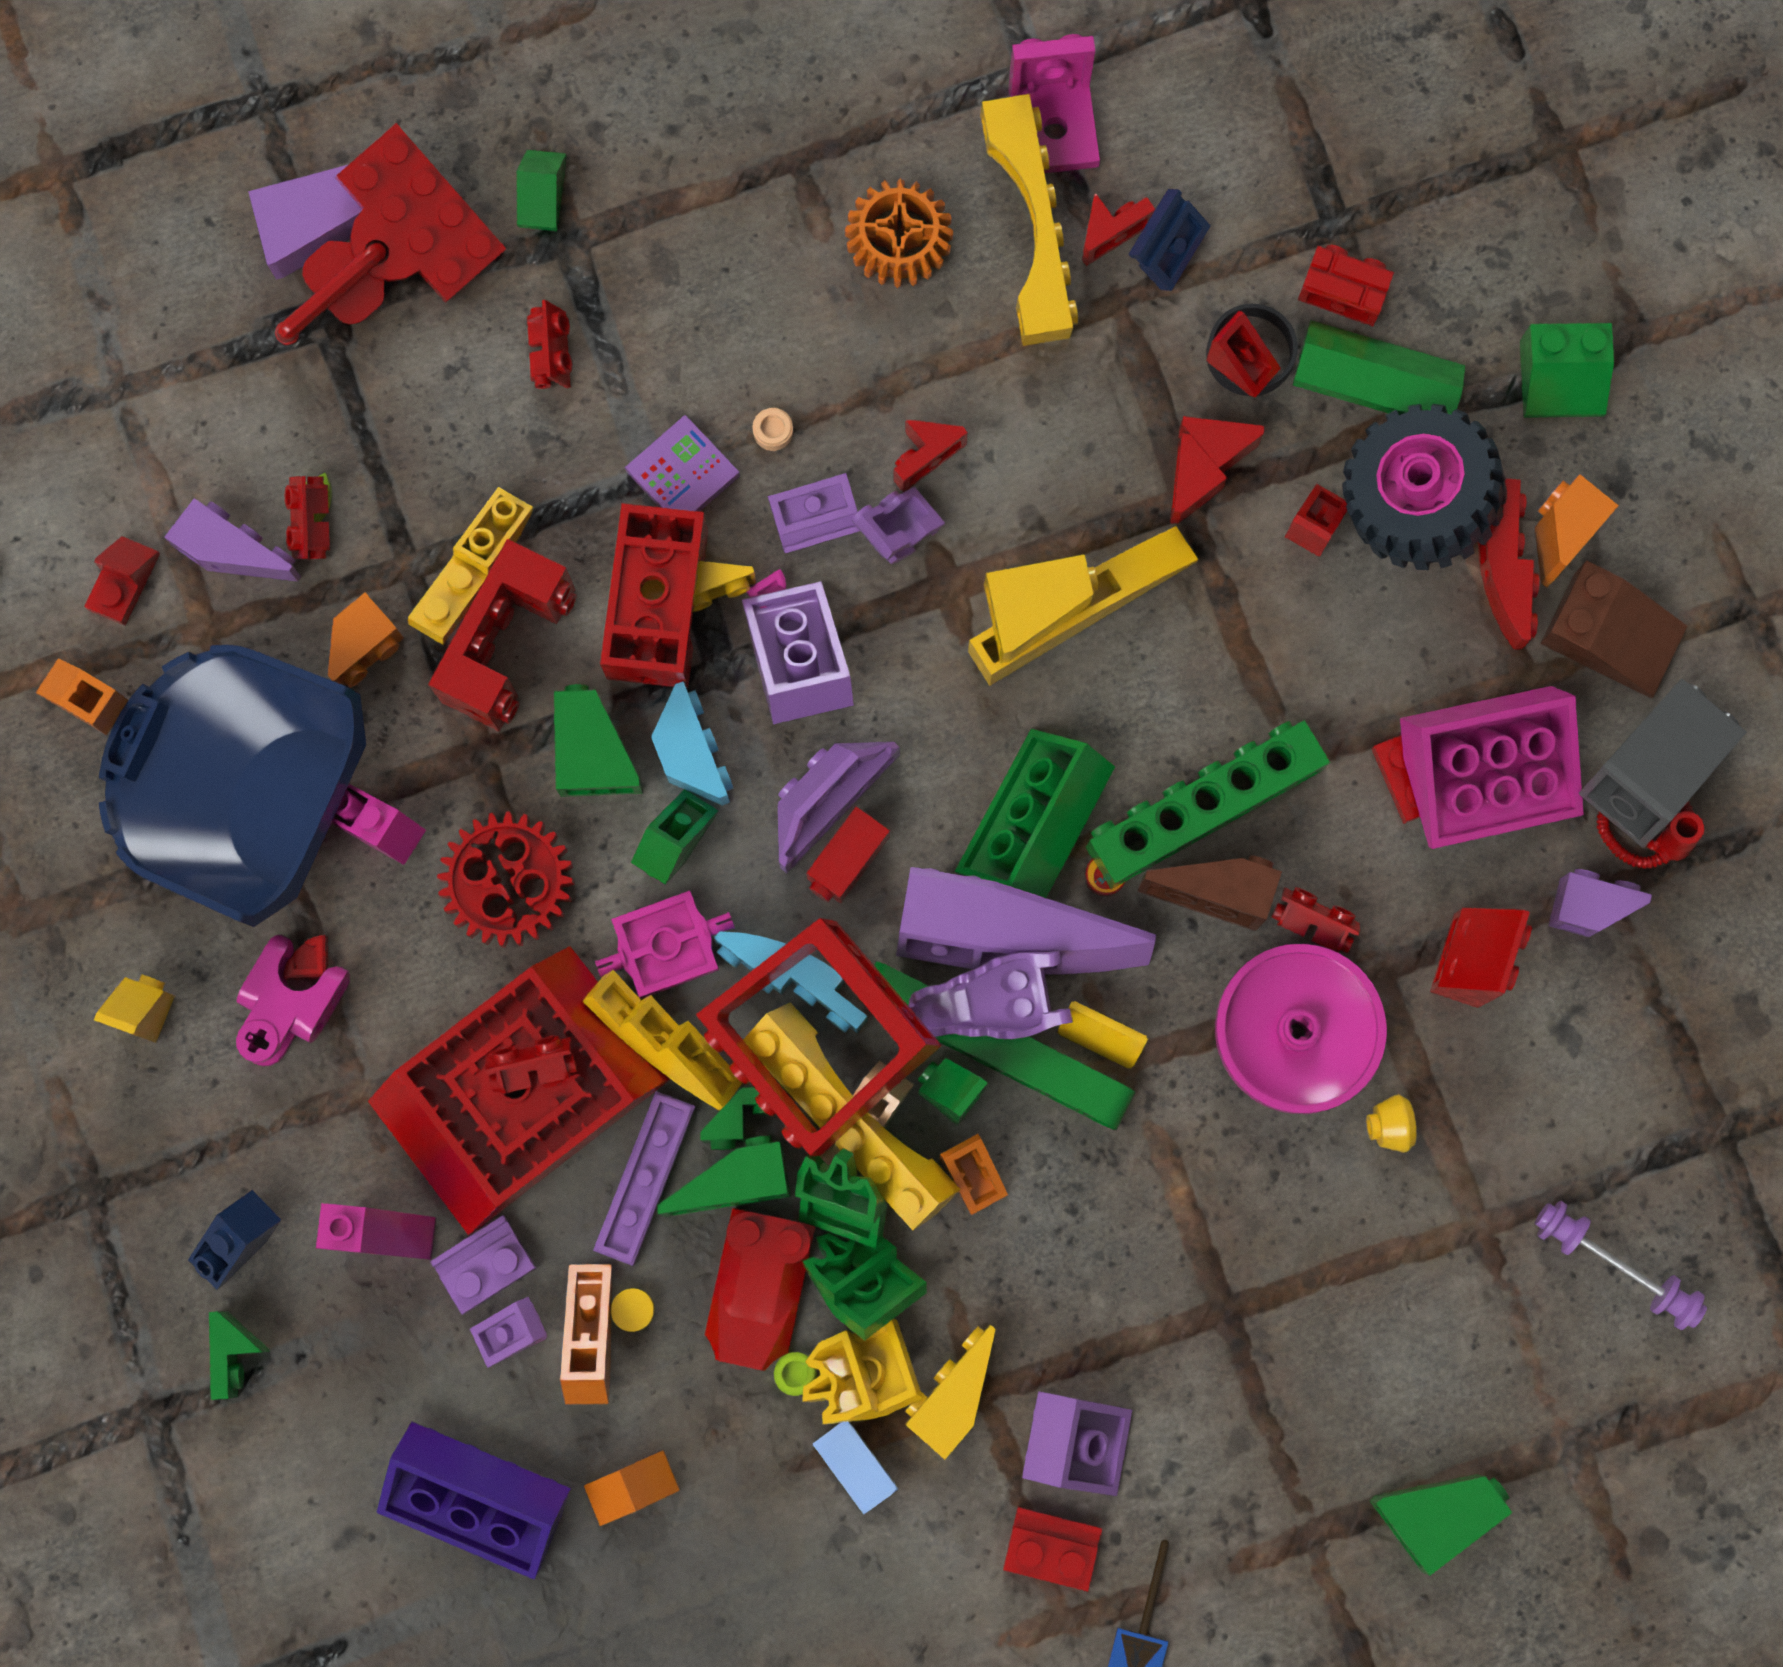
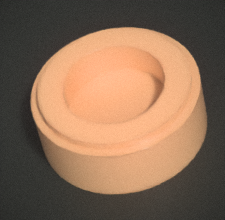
M778 408L762 410L753 421L755 441L760 447L769 451L785 448L793 437V423L790 416Z

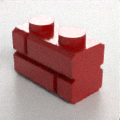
M1327 245L1325 248L1317 246L1298 301L1373 327L1381 311L1394 272L1387 270L1386 265L1379 260L1366 258L1361 261L1350 257L1348 252L1342 247L1336 245Z

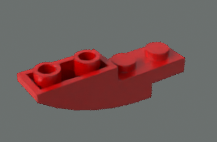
M1506 479L1507 499L1506 503L1501 505L1503 517L1498 526H1490L1492 537L1486 544L1481 545L1478 542V554L1484 589L1493 615L1511 647L1522 650L1531 638H1535L1537 633L1538 615L1537 613H1532V598H1536L1538 595L1540 578L1539 574L1533 573L1534 560L1518 559V557H1522L1525 545L1524 533H1519V518H1523L1525 515L1526 494L1520 493L1521 480Z

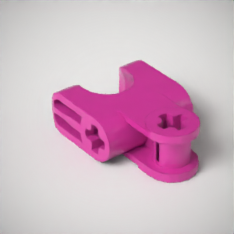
M282 934L275 935L268 941L237 996V1003L251 1010L238 1032L236 1047L240 1055L246 1060L262 1067L278 1063L284 1057L295 1035L309 1043L315 1041L350 983L349 971L343 967L335 966L323 972L321 978L311 988L304 991L291 990L287 985L286 979H284V970L288 959L294 953V948L291 940ZM257 1037L269 1042L266 1050L258 1048L254 1044Z

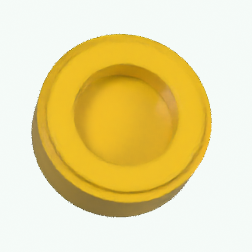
M631 1288L621 1291L614 1298L611 1305V1316L614 1323L620 1329L628 1332H636L646 1328L653 1320L655 1313L652 1298L640 1289Z

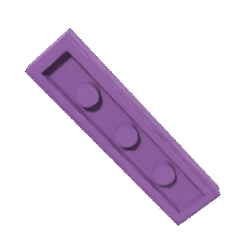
M655 1092L593 1251L626 1264L635 1265L696 1106L660 1092Z

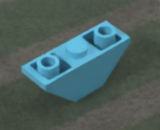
M682 681L675 684L651 738L669 783L723 806L730 803L726 791L734 788L725 765L719 768L716 767L712 753L719 750L711 729L702 730L697 716L703 714L704 711L695 690L687 693Z

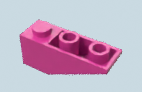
M351 784L348 785L331 822L333 825L402 865H405L426 829L399 810Z

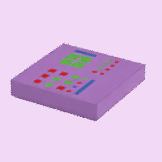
M686 415L625 467L626 472L659 507L698 512L740 477L739 471Z

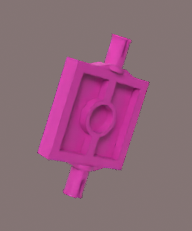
M689 890L611 919L618 937V953L595 960V964L600 977H603L612 970L616 972L625 969L633 979L639 998L643 999L719 971L712 951L711 936L718 934L719 931L725 932L735 929L729 912L706 921L697 910Z

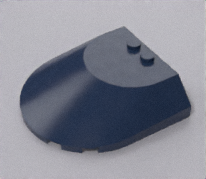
M235 645L210 646V651L197 655L187 652L163 665L164 674L150 687L142 684L120 712L106 742L99 771V779L106 781L105 801L99 802L100 816L105 833L113 836L118 847L116 854L136 874L234 920L255 927L297 899L367 745L361 696L358 692L342 684L255 650Z

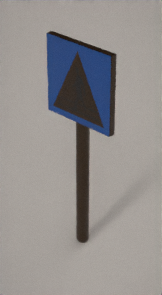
M1162 1540L1160 1543L1139 1633L1117 1627L1108 1667L1163 1666L1168 1641L1148 1636L1147 1633L1169 1548L1167 1540Z

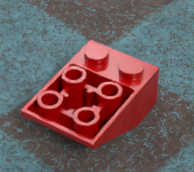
M1461 908L1454 913L1430 992L1479 1008L1502 996L1506 990L1511 991L1519 974V966L1514 965L1518 949L1524 950L1526 948L1532 931V926L1526 924L1530 912L1516 909Z

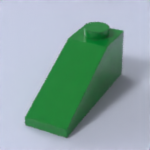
M947 1058L940 1065L932 1061L917 1080L923 1085L919 1089L918 1094L956 1126H958L984 1094L988 1084L980 1076Z

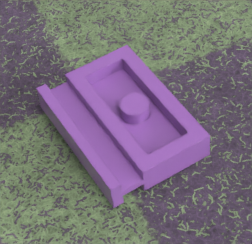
M846 473L768 496L784 553L860 531L852 522L853 516L858 511Z
M504 1215L430 1261L462 1315H465L537 1269Z

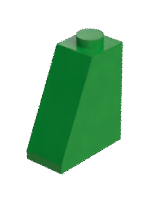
M574 684L565 686L564 691H554L556 790L560 797L643 794L641 780L596 690H589L587 685Z
M1479 1474L1378 1494L1369 1500L1420 1571L1428 1576H1431L1513 1513L1505 1503L1510 1497L1503 1486L1494 1477L1488 1480L1486 1476Z

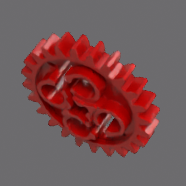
M510 811L506 812L503 823H499L493 813H489L488 826L485 827L477 819H474L473 827L475 832L469 834L463 829L458 830L463 839L461 845L448 842L447 845L455 853L453 858H440V861L449 868V872L437 874V878L440 881L448 883V887L440 890L438 895L441 898L452 899L443 908L447 914L459 912L453 922L458 928L470 923L466 935L471 939L482 931V943L485 945H489L494 936H497L498 943L502 948H506L509 937H513L519 946H523L525 933H529L536 941L539 940L537 927L542 925L552 931L554 928L549 917L553 914L563 918L565 915L557 906L558 903L571 902L572 900L563 891V887L573 886L575 881L573 878L563 876V873L574 867L571 861H560V858L568 852L565 845L552 847L557 841L558 835L553 831L543 837L545 824L539 821L530 828V818L527 814H523L518 824L515 823ZM496 832H498L495 845L502 852H505L512 843L519 842L525 844V853L521 859L508 861L502 854L498 855V858L503 868L512 876L510 880L521 899L526 898V904L534 911L540 912V915H523L516 928H514L517 914L511 908L507 907L504 914L499 917L488 916L487 906L493 899L504 898L510 905L514 904V901L508 890L502 884H499L502 878L492 861H487L486 855L481 850L472 847L473 844L479 846L481 844L488 845L491 839H494ZM477 862H487L488 872L486 876L481 880L471 881L468 877L470 867ZM534 878L544 881V890L538 897H525L524 887L528 881Z

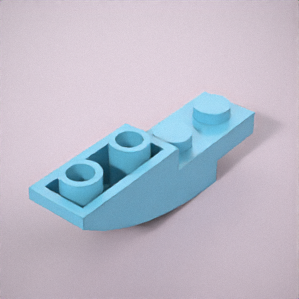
M719 931L714 937L716 943L721 947L717 951L718 955L735 968L742 963L751 971L786 945V943L763 936L738 932ZM812 955L804 958L762 989L768 994L775 989L782 995L793 982L797 985L793 992L811 1007L818 1002L829 1011L826 1018L844 1033L849 1027L858 1033L868 1021L866 1014L838 993V990L845 981L836 970Z

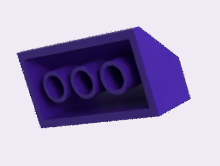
M411 1422L390 1457L376 1513L535 1580L563 1515L571 1488L559 1484L553 1479L545 1478L521 1468L513 1462L505 1461L483 1452L475 1446L464 1444L445 1436L432 1428H426Z

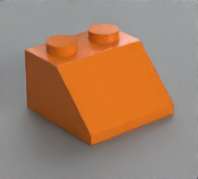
M1581 474L1577 476L1571 485L1563 480L1538 510L1544 517L1535 526L1540 582L1546 588L1566 568L1619 506Z

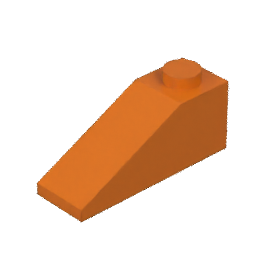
M611 1264L569 1265L560 1376L565 1404L609 1403L612 1317Z

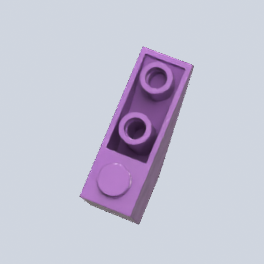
M194 498L164 537L176 550L207 571L297 582L301 578L300 574L292 566L296 561L293 557L277 546L272 551L260 544L263 538L245 524H242L239 529L227 521L230 515L211 501L205 506Z

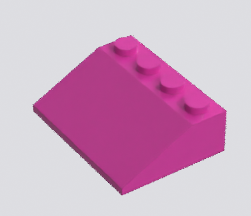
M1549 686L1400 718L1403 758L1427 843L1431 849L1584 815L1583 798L1578 794L1582 790L1575 695Z

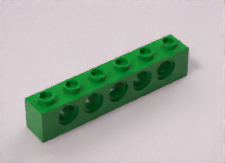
M1305 720L1295 726H1292L1290 721L1281 724L1268 733L1271 739L1257 746L1255 741L1247 743L1233 753L1235 759L1222 766L1219 760L1213 762L1198 772L1200 779L1186 785L1184 780L1163 791L1162 794L1165 798L1159 802L1150 805L1149 801L1146 800L1127 811L1126 813L1129 818L1115 826L1111 820L1091 832L1093 838L1089 840L1086 850L1091 858L1094 859L1110 889L1112 890L1120 884L1129 881L1321 773L1330 764V761ZM1267 755H1280L1285 761V770L1278 771L1272 769L1267 762ZM1235 773L1245 775L1250 781V789L1242 791L1234 787L1231 775ZM1199 793L1209 794L1215 801V809L1210 811L1201 809L1196 803L1195 796ZM1163 813L1174 814L1180 822V828L1175 831L1165 829L1160 823V815ZM1127 833L1140 835L1144 841V849L1140 851L1130 850L1124 843V835Z

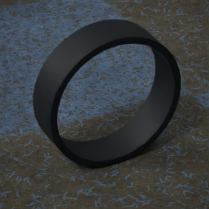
M1261 304L1239 305L1225 312L1214 324L1207 343L1206 358L1217 332L1238 311L1244 312L1246 316L1259 317L1273 323L1281 330L1288 342L1290 360L1283 373L1269 381L1257 396L1264 395L1278 388L1289 376L1297 357V337L1290 322L1277 310ZM1208 363L1213 377L1225 389L1235 394L1250 396Z

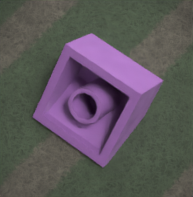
M1038 1391L1022 1478L1059 1488L1117 1496L1132 1410Z

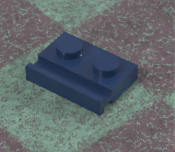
M1168 189L1128 254L1140 263L1138 266L1160 290L1172 291L1211 226L1190 201H1185L1181 197L1182 192L1179 189Z

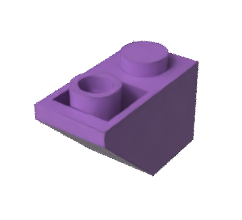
M1575 869L1574 873L1569 872L1560 878L1549 926L1590 937L1649 904L1652 895L1640 892V886L1635 883L1617 880L1615 884L1599 880L1600 875L1595 872Z

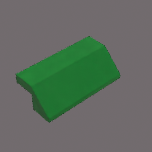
M1310 320L1292 385L1385 413L1397 410L1398 415L1409 412L1408 406L1421 404L1423 410H1431L1432 404L1445 405L1448 414L1452 415L1453 411L1458 408L1462 394L1465 365Z

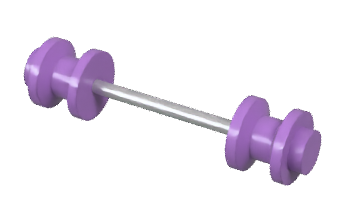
M1559 1201L1554 1206L1547 1203L1541 1210L1535 1221V1225L1540 1227L1537 1233L1538 1237L1544 1240L1551 1235L1562 1242L1561 1252L1565 1255L1571 1254L1580 1243L1656 1294L1651 1303L1650 1311L1658 1315L1666 1310L1675 1316L1674 1327L1683 1330L1687 1326L1694 1328L1702 1320L1707 1310V1307L1703 1305L1704 1294L1695 1291L1688 1295L1680 1290L1681 1280L1675 1275L1669 1277L1660 1287L1586 1238L1585 1234L1591 1220L1585 1216L1574 1220L1566 1214L1567 1204Z

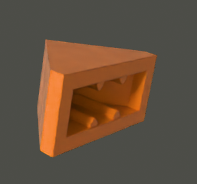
M979 1134L940 1154L939 1158L950 1178L961 1189L959 1194L971 1215L1008 1195Z
M664 1450L584 1485L600 1526L636 1512L680 1491Z

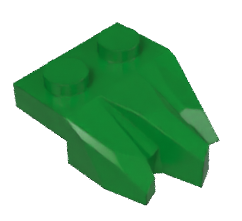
M843 1148L835 1154L830 1165L820 1156L806 1155L797 1173L795 1196L801 1198L798 1221L877 1248L883 1239L887 1203L878 1191L872 1178L857 1176L854 1154Z
M830 1233L816 1237V1241L825 1258L821 1260L811 1257L803 1260L804 1267L833 1315L864 1341L927 1293V1282L897 1259V1247L884 1237L877 1248H873L851 1239L848 1242H844Z

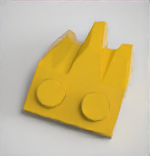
M896 1319L891 1320L865 1341L856 1333L853 1334L848 1330L819 1342L805 1361L808 1367L819 1370L821 1375L803 1387L802 1402L829 1401V1406L822 1413L823 1424L883 1417L923 1399Z

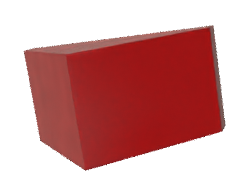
M1238 311L1213 339L1206 359L1208 363L1248 395L1255 398L1281 369L1245 313Z
M1183 416L1178 437L1181 438L1182 433L1191 434L1224 473L1259 446L1264 434V426Z
M1182 433L1178 444L1170 523L1179 524L1223 489L1227 479L1191 434Z
M1316 484L1294 517L1285 538L1320 557L1348 511L1345 499Z

